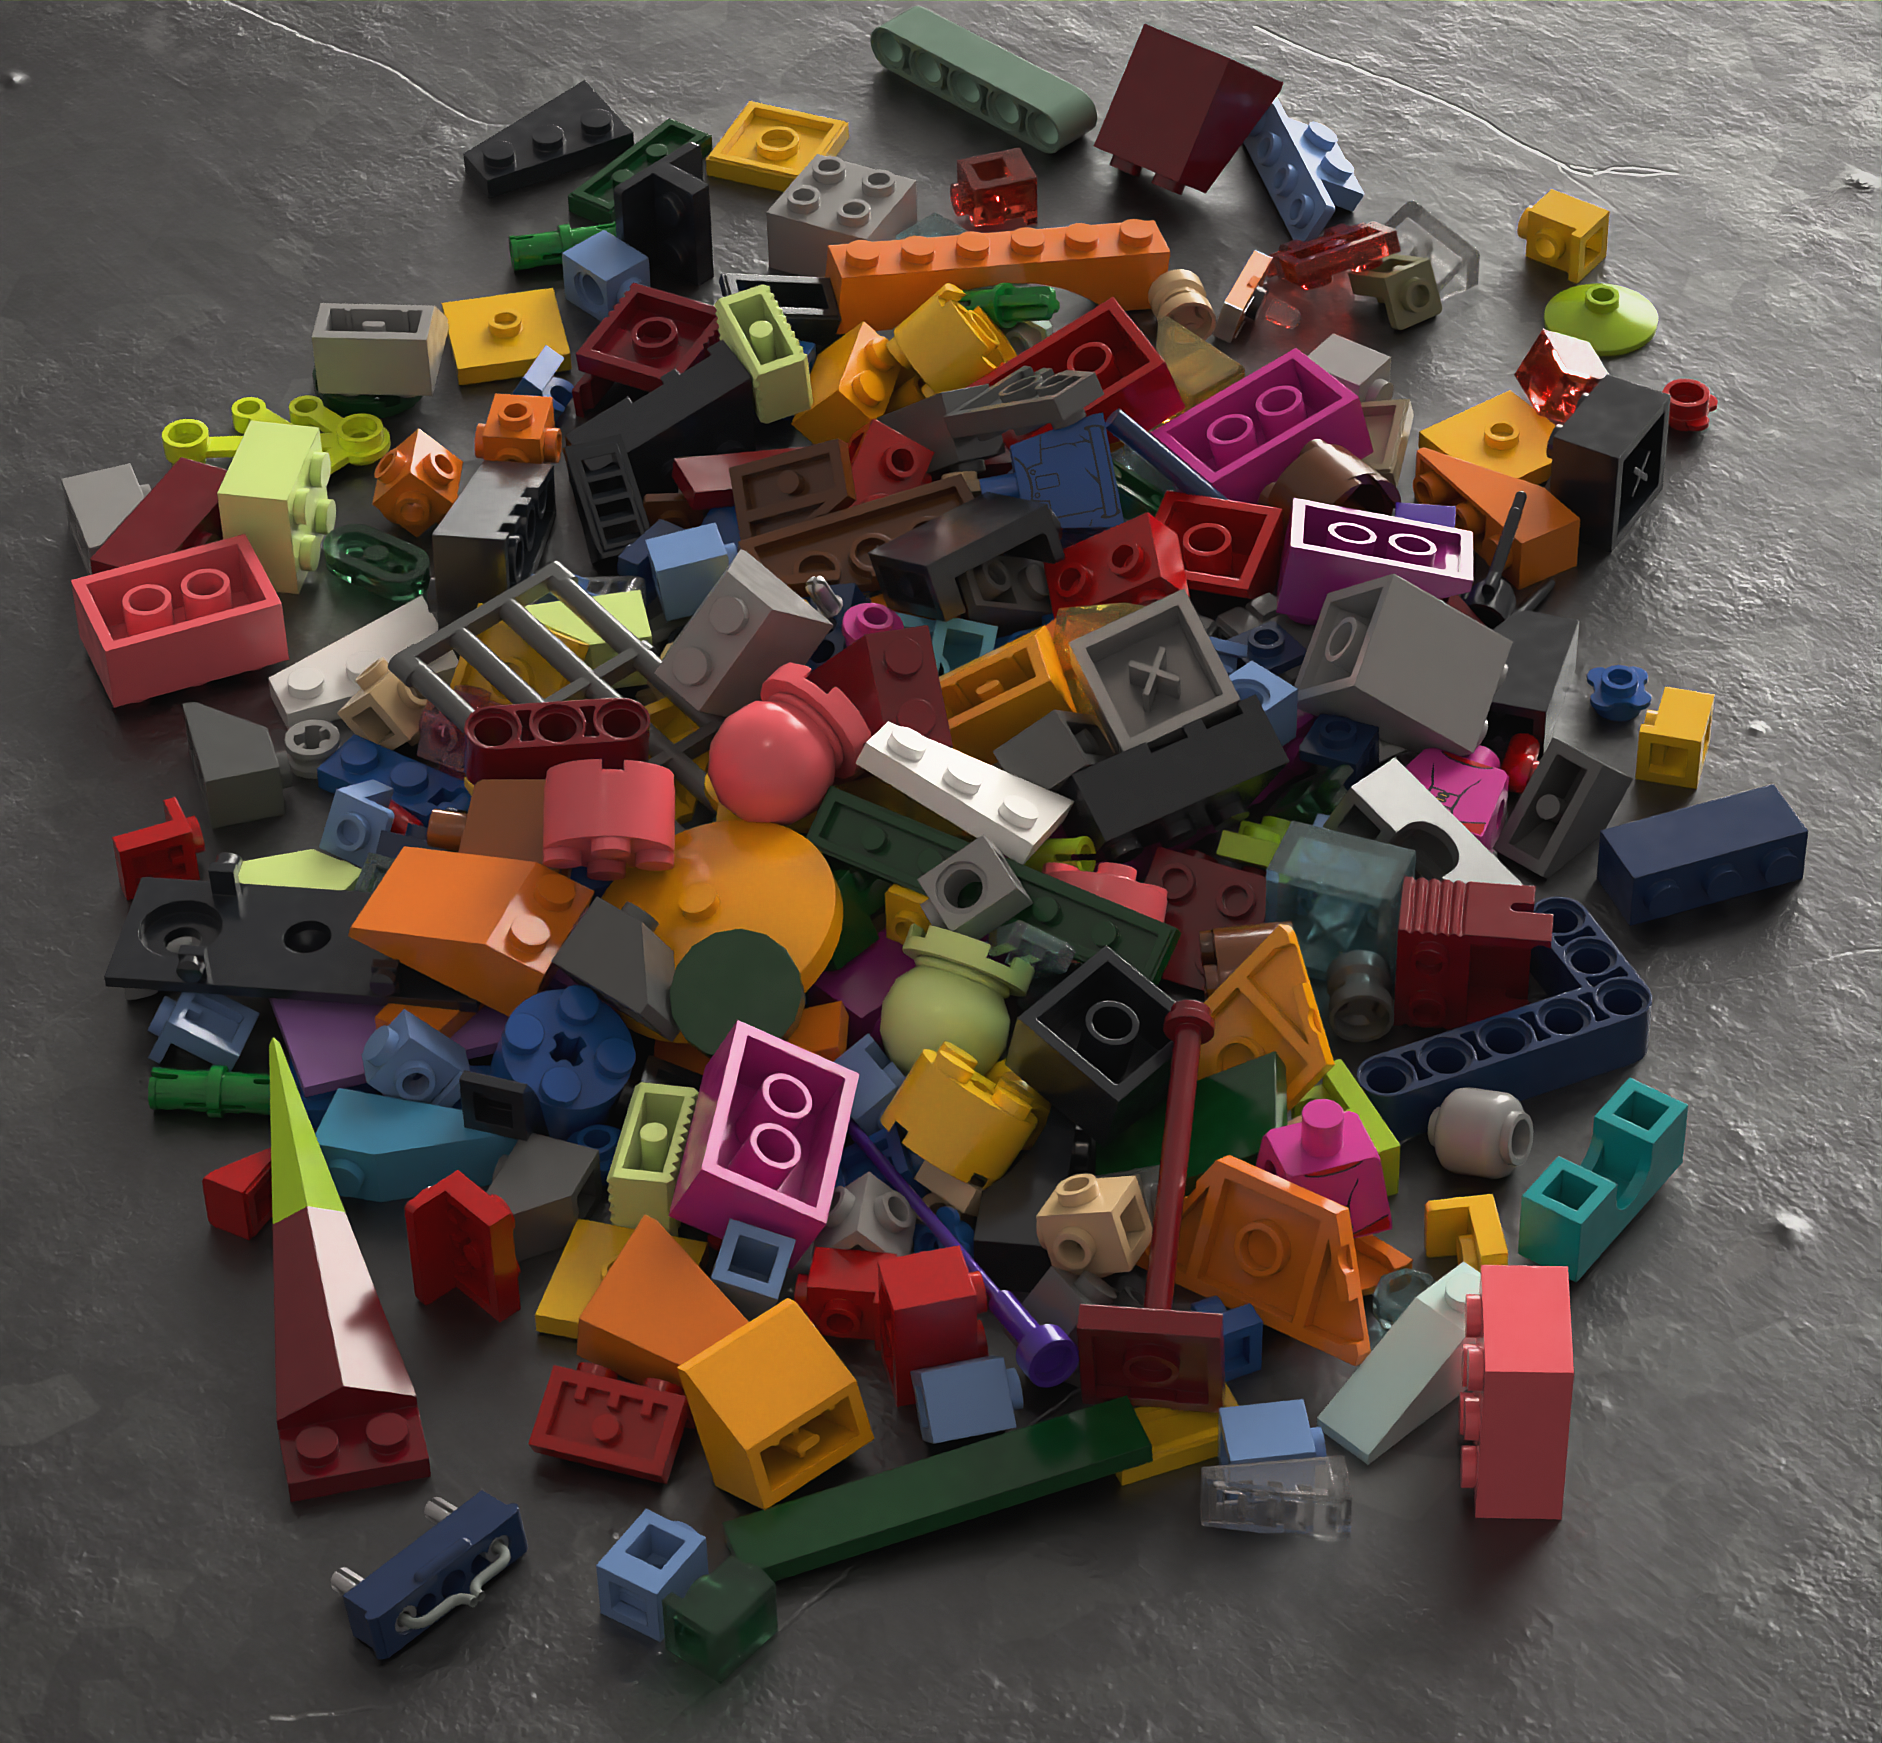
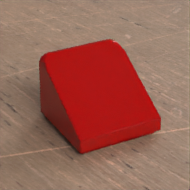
M271 1147L218 1168L202 1179L207 1217L211 1225L250 1241L272 1217Z

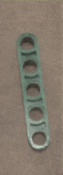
M918 5L911 7L875 28L871 33L872 50L877 60L885 68L1048 154L1056 153L1093 130L1097 124L1098 117L1095 105L1083 90Z

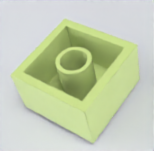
M250 421L217 492L223 539L246 534L275 591L299 594L308 572H314L318 567L320 544L324 535H331L335 526L336 504L333 499H328L326 488L331 470L330 455L327 452H322L319 427Z

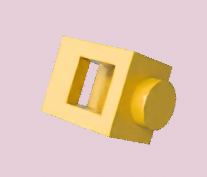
M1551 189L1534 206H1529L1519 220L1517 233L1520 238L1527 240L1526 257L1567 272L1568 281L1578 284L1606 257L1610 211Z
M1665 687L1659 710L1648 709L1644 724H1641L1635 779L1697 789L1710 743L1714 694Z

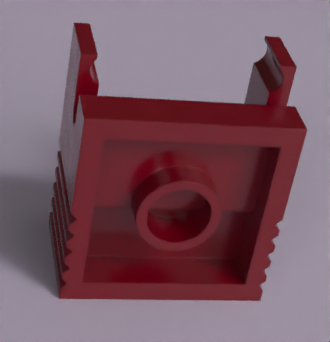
M633 282L630 290L624 293L625 297L620 298L619 304L614 305V310L609 311V317H605L576 352L578 370L585 373L572 389L576 416L584 418V413L588 409L595 408L615 382L652 392L663 385L660 379L661 376L675 368L681 374L708 358L710 354L707 349L719 342V337L721 336L718 331L719 325L716 322L718 317L715 314L717 311L715 306Z
M1404 876L1398 926L1393 1026L1407 1024L1409 1027L1417 1025L1422 1028L1433 1027L1434 1029H1439L1443 1026L1446 1030H1451L1532 1004L1527 999L1531 949L1538 945L1551 948L1554 915L1534 913L1536 886L1469 881L1465 884L1461 880L1452 883L1447 879L1440 882L1434 878L1428 881L1421 877L1415 880L1413 877Z

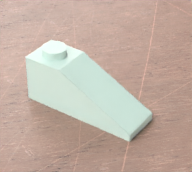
M1463 1261L1419 1294L1317 1417V1427L1321 1426L1326 1435L1369 1465L1458 1397L1460 1392L1467 1390V1387H1462V1345L1476 1344V1338L1465 1337L1466 1294H1479L1480 1272Z

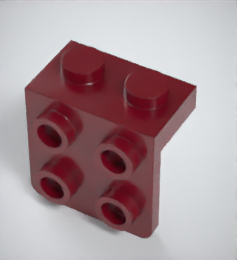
M1158 846L1145 883L1160 886L1168 891L1164 923L1177 928L1182 933L1160 981L1204 994L1205 978L1201 962L1199 931L1266 922H1285L1291 903L1279 884L1277 877L1251 866H1242L1241 870L1218 864V861L1213 857L1196 850L1183 849L1180 853Z

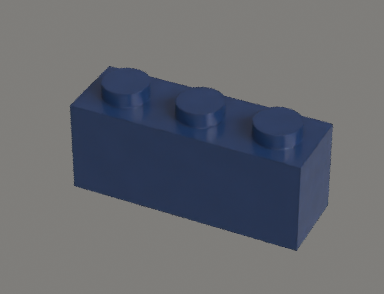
M1771 784L1600 830L1596 878L1629 926L1803 879L1808 830L1775 785Z

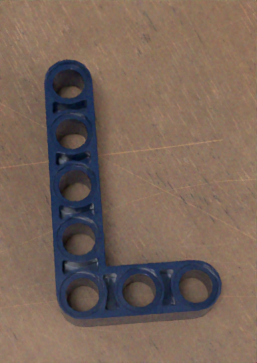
M1554 896L1544 898L1534 905V913L1554 914L1551 948L1543 945L1533 947L1530 959V973L1550 998L1374 1055L1361 1063L1357 1070L1356 1081L1398 1142L1427 1133L1432 1112L1437 1107H1441L1444 1099L1455 1089L1471 1087L1505 1092L1522 1101L1633 1064L1645 1056L1648 1051L1653 998L1651 991L1582 904L1568 897Z

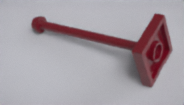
M1181 1000L1172 1005L1171 1011L1165 1016L1163 1027L1164 1034L1174 1042L1144 1307L1080 1304L1077 1338L1082 1404L1097 1405L1127 1395L1133 1407H1158L1219 1413V1408H1224L1226 1387L1223 1314L1172 1310L1201 1045L1209 1042L1214 1037L1215 1021L1211 1017V1010L1206 1004L1196 1000Z

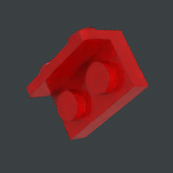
M579 1362L576 1370L553 1365L528 1443L532 1450L536 1453L667 1484L684 1427L695 1429L696 1426L687 1397L683 1396L684 1390L673 1383L656 1378H645L642 1386L617 1380L618 1374L613 1370L589 1362Z

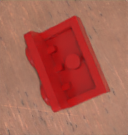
M457 1170L435 1185L423 1189L416 1197L406 1203L404 1209L414 1292L418 1300L424 1305H429L457 1287L499 1323L521 1309L518 1285L520 1267L515 1256L513 1237L515 1219L511 1209L501 1197L496 1194H487Z

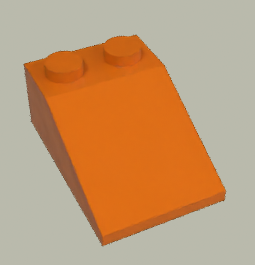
M404 846L350 927L348 937L394 960H400V963L510 1017L512 1012L523 1001L538 993L545 992L559 969L551 961L588 910L595 891L533 861Z

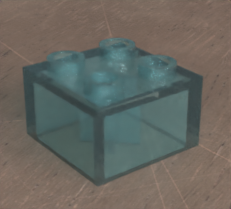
M1292 821L1266 871L1265 923L1292 921L1293 931L1298 940L1308 977L1326 981L1327 968L1332 960L1346 952L1367 950L1377 953L1387 960L1391 968L1393 985L1396 979L1398 926L1404 876L1415 879L1416 850Z

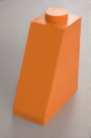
M644 1214L579 1317L577 1356L594 1364L609 1368L618 1375L641 1386L645 1378H656L673 1383L684 1390L677 1367L749 1323V1321L656 1219Z

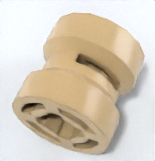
M1183 269L1171 270L1160 275L1152 283L1148 291V301L1155 317L1158 319L1157 324L1161 334L1167 343L1173 347L1190 348L1203 343L1212 335L1216 326V316L1206 298L1204 287L1196 274Z

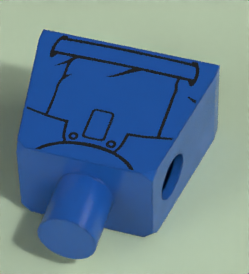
M1103 413L1090 415L1065 428L1053 429L1011 445L1010 458L1013 473L979 479L981 495L991 492L1048 504L1049 509L1057 516L1063 534H1097L1124 523Z

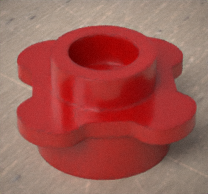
M1677 379L1669 382L1662 391L1671 395L1668 424L1680 431H1702L1708 428V415L1711 411L1716 410L1718 405L1717 398L1710 394L1708 387L1693 379Z

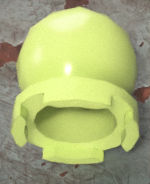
M911 924L902 950L904 954L914 960L916 967L895 980L882 1003L880 1033L886 1056L906 1077L924 1049L937 1052L943 1041H946L974 1057L978 1061L974 1071L984 1076L1000 1059L1007 1048L1011 1021L1004 999L1010 995L1017 997L1026 996L1035 972L1034 967L1018 957L1013 958L1011 966L1007 967L987 958L991 947L990 944L931 925L927 933H925L923 928L916 924Z

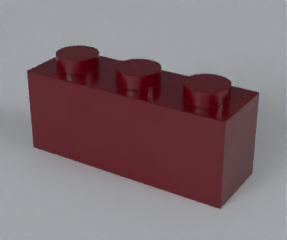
M181 457L90 558L92 574L223 540L217 492L228 470Z

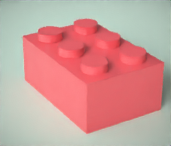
M246 534L71 580L80 638L114 708L130 703L142 702L155 696L188 687L201 686L210 681L246 671L259 670L265 666L289 660L282 603Z
M1481 1265L1479 1294H1466L1465 1337L1476 1338V1344L1462 1345V1387H1467V1391L1472 1392L1459 1393L1458 1426L1459 1435H1464V1440H1472V1445H1461V1488L1474 1489L1475 1518L1561 1520L1574 1378L1568 1266Z

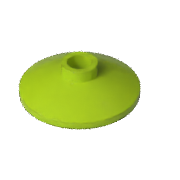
M1583 284L1563 290L1548 302L1544 312L1545 329L1554 341L1569 350L1592 356H1616L1638 350L1651 341L1658 325L1657 312L1648 299L1631 289L1612 284Z

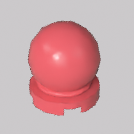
M789 662L779 667L763 682L760 693L762 701L752 702L728 716L710 743L708 776L717 798L723 806L746 822L775 823L784 827L790 826L819 809L829 787L833 786L834 777L845 779L855 775L862 768L855 763L863 749V745L872 737L868 726L857 708L839 688L835 686L826 694L816 684L805 679L812 670L805 665Z

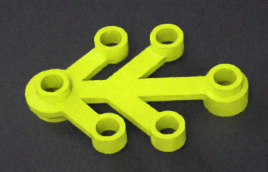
M312 395L300 396L290 402L289 413L291 423L267 409L265 402L259 398H242L237 400L231 407L233 426L236 431L245 434L250 421L319 427L324 432L320 433L322 452H327L330 455V475L348 463L357 466L372 464L382 458L391 446L389 432L383 427L382 421L378 417L371 414L358 413L343 418L324 407L323 401ZM194 419L174 421L167 425L162 432L164 454L173 466L181 457L204 464L206 463V458L234 457L243 436L209 437L208 427L203 422Z

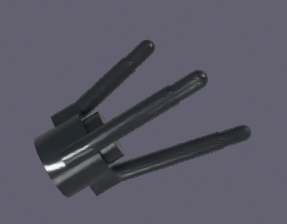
M1518 491L1515 494L1487 577L1475 584L1476 555L1473 552V583L1471 592L1460 594L1462 600L1485 626L1492 630L1519 609L1533 611L1556 584L1553 578H1546L1515 608L1516 599L1513 589L1508 582L1501 579L1527 499L1524 491Z

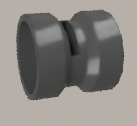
M1353 950L1343 953L1332 960L1327 968L1326 981L1327 993L1330 996L1328 1008L1329 1024L1333 1032L1342 1039L1352 1042H1369L1381 1038L1389 1032L1394 1024V1002L1390 995L1392 991L1391 968L1387 960L1379 954L1367 950Z

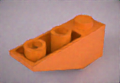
M1427 448L1417 450L1416 475L1413 480L1414 497L1419 504L1456 506L1455 528L1473 532V550L1487 562L1489 567L1491 566L1515 494L1518 491L1526 493L1527 499L1522 511L1523 513L1502 572V576L1518 590L1577 566L1580 518L1547 489Z

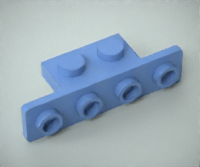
M1276 97L1243 143L1296 246L1309 251L1334 214V205L1353 212L1364 196V193L1353 174V166L1345 159L1337 144V136L1320 123L1310 122L1307 125L1288 118Z

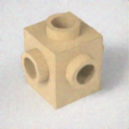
M384 657L372 663L355 679V682L361 689L337 712L355 735L390 750H394L406 742L410 746L416 745L439 724V721L433 716L438 709L415 687H407L388 669V662Z
M1078 1174L1061 1180L1036 1216L1038 1240L1041 1246L1047 1250L1052 1266L1076 1275H1081L1084 1270L1100 1278L1107 1277L1113 1273L1130 1272L1151 1242L1152 1225L1136 1176L1096 1178L1092 1174Z

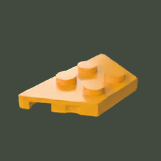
M1280 924L1204 1002L1211 1010V1017L1215 1021L1214 1037L1209 1042L1201 1045L1197 1080L1276 1051L1286 1066L1288 1113L1335 1064L1296 934L1289 925Z

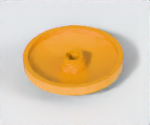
M726 820L700 825L675 835L674 868L665 871H647L636 867L626 868V877L621 880H614L601 897V899L620 910L626 901H629L652 916L659 923L653 933L674 951L675 970L676 966L693 945L716 932L745 929L766 934L783 946L789 953L801 973L804 994L820 977L831 960L839 942L843 924L841 892L822 853L803 835L775 823ZM610 1006L620 1016L627 1028L648 1038L671 1042ZM680 1030L673 1042L688 1043Z

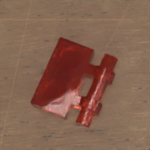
M1375 221L1367 224L1361 222L1353 226L1338 224L1325 229L1324 236L1306 242L1295 239L1280 244L1279 251L1268 255L1272 257V261L1266 276L1270 278L1278 275L1279 278L1300 286L1304 290L1326 286L1333 281L1332 275L1349 269L1352 272L1372 270L1384 263L1383 257L1401 252L1397 231Z

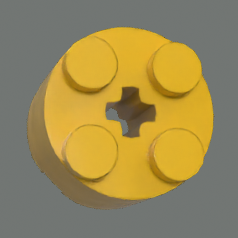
M946 283L894 329V337L886 343L890 353L904 368L909 370L913 367L926 382L921 387V391L926 398L941 392L965 388L1017 356V353L1002 331L979 306L973 311L966 310L958 302L966 294L950 283Z
M943 1041L937 1052L930 1049H924L881 1116L880 1122L890 1131L895 1121H897L908 1131L901 1143L927 1162L954 1178L968 1184L974 1173L986 1177L982 1190H985L1005 1176L1038 1124L1037 1117L1031 1112L1033 1109L1031 1105L1035 1097L1025 1088L1005 1077H1001L998 1083L995 1084L974 1071L978 1064L974 1057L956 1045Z

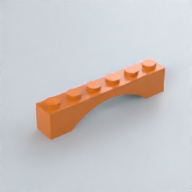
M1129 219L1122 223L1097 225L1076 223L1068 227L1045 229L1023 227L1014 231L994 233L964 232L955 236L929 238L910 236L903 240L877 242L856 240L849 244L828 245L825 277L831 280L842 319L836 334H846L863 321L874 331L892 330L901 324L946 283L953 284L960 290H971L998 285L999 283L1040 284L1066 289L1088 298L1098 305L1114 297L1124 311L1151 309L1148 301V291L1152 283L1160 275L1168 272L1170 250L1155 221Z

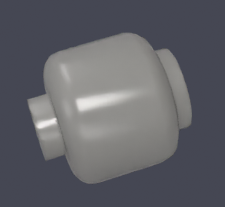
M1471 1087L1455 1089L1444 1099L1441 1107H1437L1432 1112L1428 1123V1139L1430 1144L1435 1147L1436 1155L1441 1165L1454 1174L1487 1179L1504 1178L1527 1160L1533 1143L1534 1131L1530 1116L1524 1112L1518 1099L1505 1092Z

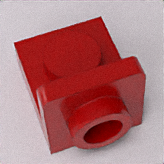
M176 797L163 800L166 822L112 837L119 883L127 900L134 899L142 877L200 880L196 854L205 852L203 834L196 816L185 817Z

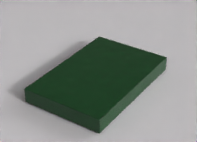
M1276 1051L1197 1080L1184 1197L1191 1194L1196 1188V1181L1220 1158L1231 1155L1256 1166L1262 1137L1271 1129L1288 1125L1286 1066ZM1168 1095L1105 1148L1096 1142L1095 1176L1160 1165Z

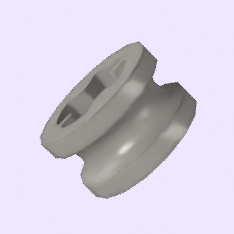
M315 719L293 725L286 732L284 739L291 772L303 778L317 779V768L340 748L341 739L338 728L330 722Z

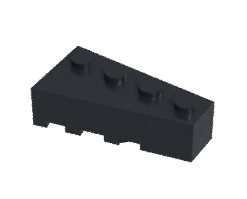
M484 460L432 534L435 577H431L429 582L428 610L429 613H437L438 631L476 609L478 603L485 604L529 578L531 574L536 573L556 517L554 465Z

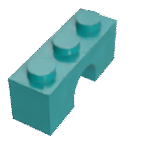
M1629 1077L1594 1116L1591 1143L1581 1165L1579 1166L1558 1156L1522 1195L1518 1254L1542 1266H1568L1569 1279L1577 1282L1683 1163L1688 1104Z

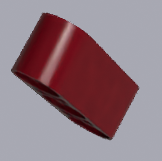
M620 697L482 707L472 712L465 721L464 772L467 780L475 785L476 782L482 779H546L547 770L555 765L587 759H602V769L624 770V760L649 761L650 715L640 702Z

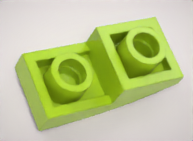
M1263 816L1261 824L1241 821L1238 833L1223 830L1216 854L1224 860L1285 875H1292L1298 872V862L1307 840L1302 834L1298 833V825L1284 819Z

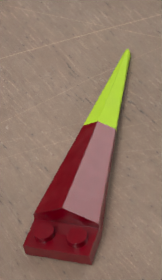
M273 1037L269 1044L276 1422L290 1502L431 1477L429 1456L416 1393L282 1047Z

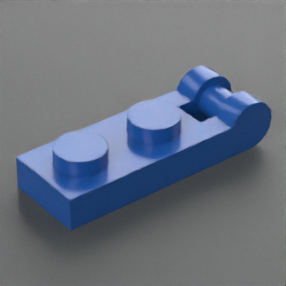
M355 734L317 768L319 788L335 794L336 789L372 779L393 788L394 791L391 799L421 820L424 827H428L434 808L445 810L447 807L465 811L469 810L472 796L465 788L464 781Z

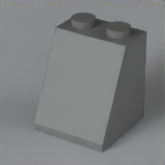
M740 549L670 646L654 674L699 712L728 717L752 702L762 701L760 696L762 684L779 667L789 662L805 665L831 630L833 624L748 552Z
M1396 574L1330 592L1325 599L1294 685L1298 689L1297 709L1315 716L1324 713L1378 726L1380 740L1418 754L1424 749L1434 747L1459 756L1473 754L1487 733L1488 721L1486 717L1494 694L1501 688L1506 679L1508 667L1505 663L1513 642Z

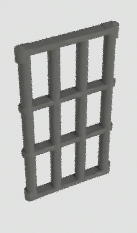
M559 561L550 563L538 570L536 574L434 634L405 648L394 655L388 663V669L407 687H415L463 733L466 719L476 710L427 665L453 649L512 704L623 698L611 686L638 671L700 727L674 744L650 722L649 755L652 758L649 759L648 763L660 765L671 770L674 778L715 816L717 815V812L712 808L704 793L706 773L692 760L710 750L711 741L727 717L699 712L654 674L662 661L656 655V648L647 640L640 641L578 585V578ZM551 592L613 648L618 655L597 668L591 669L525 607ZM500 621L505 622L565 677L570 684L544 699L488 648L477 635ZM675 820L676 835L686 829Z

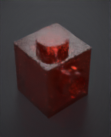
M1542 329L1514 375L1538 415L1566 422L1574 413L1577 402L1582 394L1585 392L1590 393L1608 372L1589 342Z

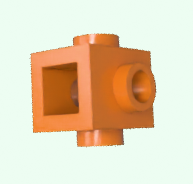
M495 394L486 424L479 423L476 428V458L489 461L549 465L550 463H559L562 433L560 428H555L553 397Z
M418 428L395 449L387 452L378 463L374 472L377 482L372 505L378 508L386 519L401 525L415 537H419L435 522L440 524L459 497L457 494L463 461Z

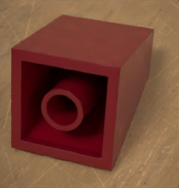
M1144 24L1094 147L1112 154L1113 157L1109 165L1137 177H1140L1143 168L1155 172L1151 183L1182 196L1185 186L1206 193L1276 99L1284 82L1221 54Z
M928 625L865 634L810 672L809 676L805 678L816 684L826 694L835 686L839 688L860 712L871 732V736L875 735L889 721L900 727L910 728L928 739L953 748ZM861 768L855 775L845 779L834 777L833 787L867 801L907 796L864 768Z

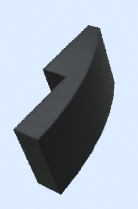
M463 1071L459 1078L465 1128L528 1141L532 1133L549 1137L539 1098L528 1084Z

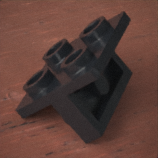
M689 142L614 188L616 236L649 258V271L661 265L670 272L679 275L696 286H700L714 277L709 185L703 182L701 146L694 142Z

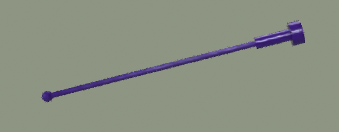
M850 1116L847 1134L895 1190L907 1199L913 1211L943 1246L947 1248L960 1245L968 1271H980L985 1285L986 1296L990 1299L989 1310L1019 1344L1016 1350V1362L1022 1371L1036 1386L1043 1388L1056 1386L1069 1378L1079 1362V1352L1076 1344L1059 1326L1054 1324L1040 1326L1011 1291L1000 1290Z

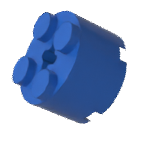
M572 985L566 989L549 990L531 996L512 1012L494 1052L490 1076L528 1084L539 1098L549 1137L567 1141L574 1132L581 1131L591 1125H605L608 1122L629 1079L636 1060V1052L633 1048L628 1028L620 1016L610 1006L599 1000L596 993L590 988L582 985Z

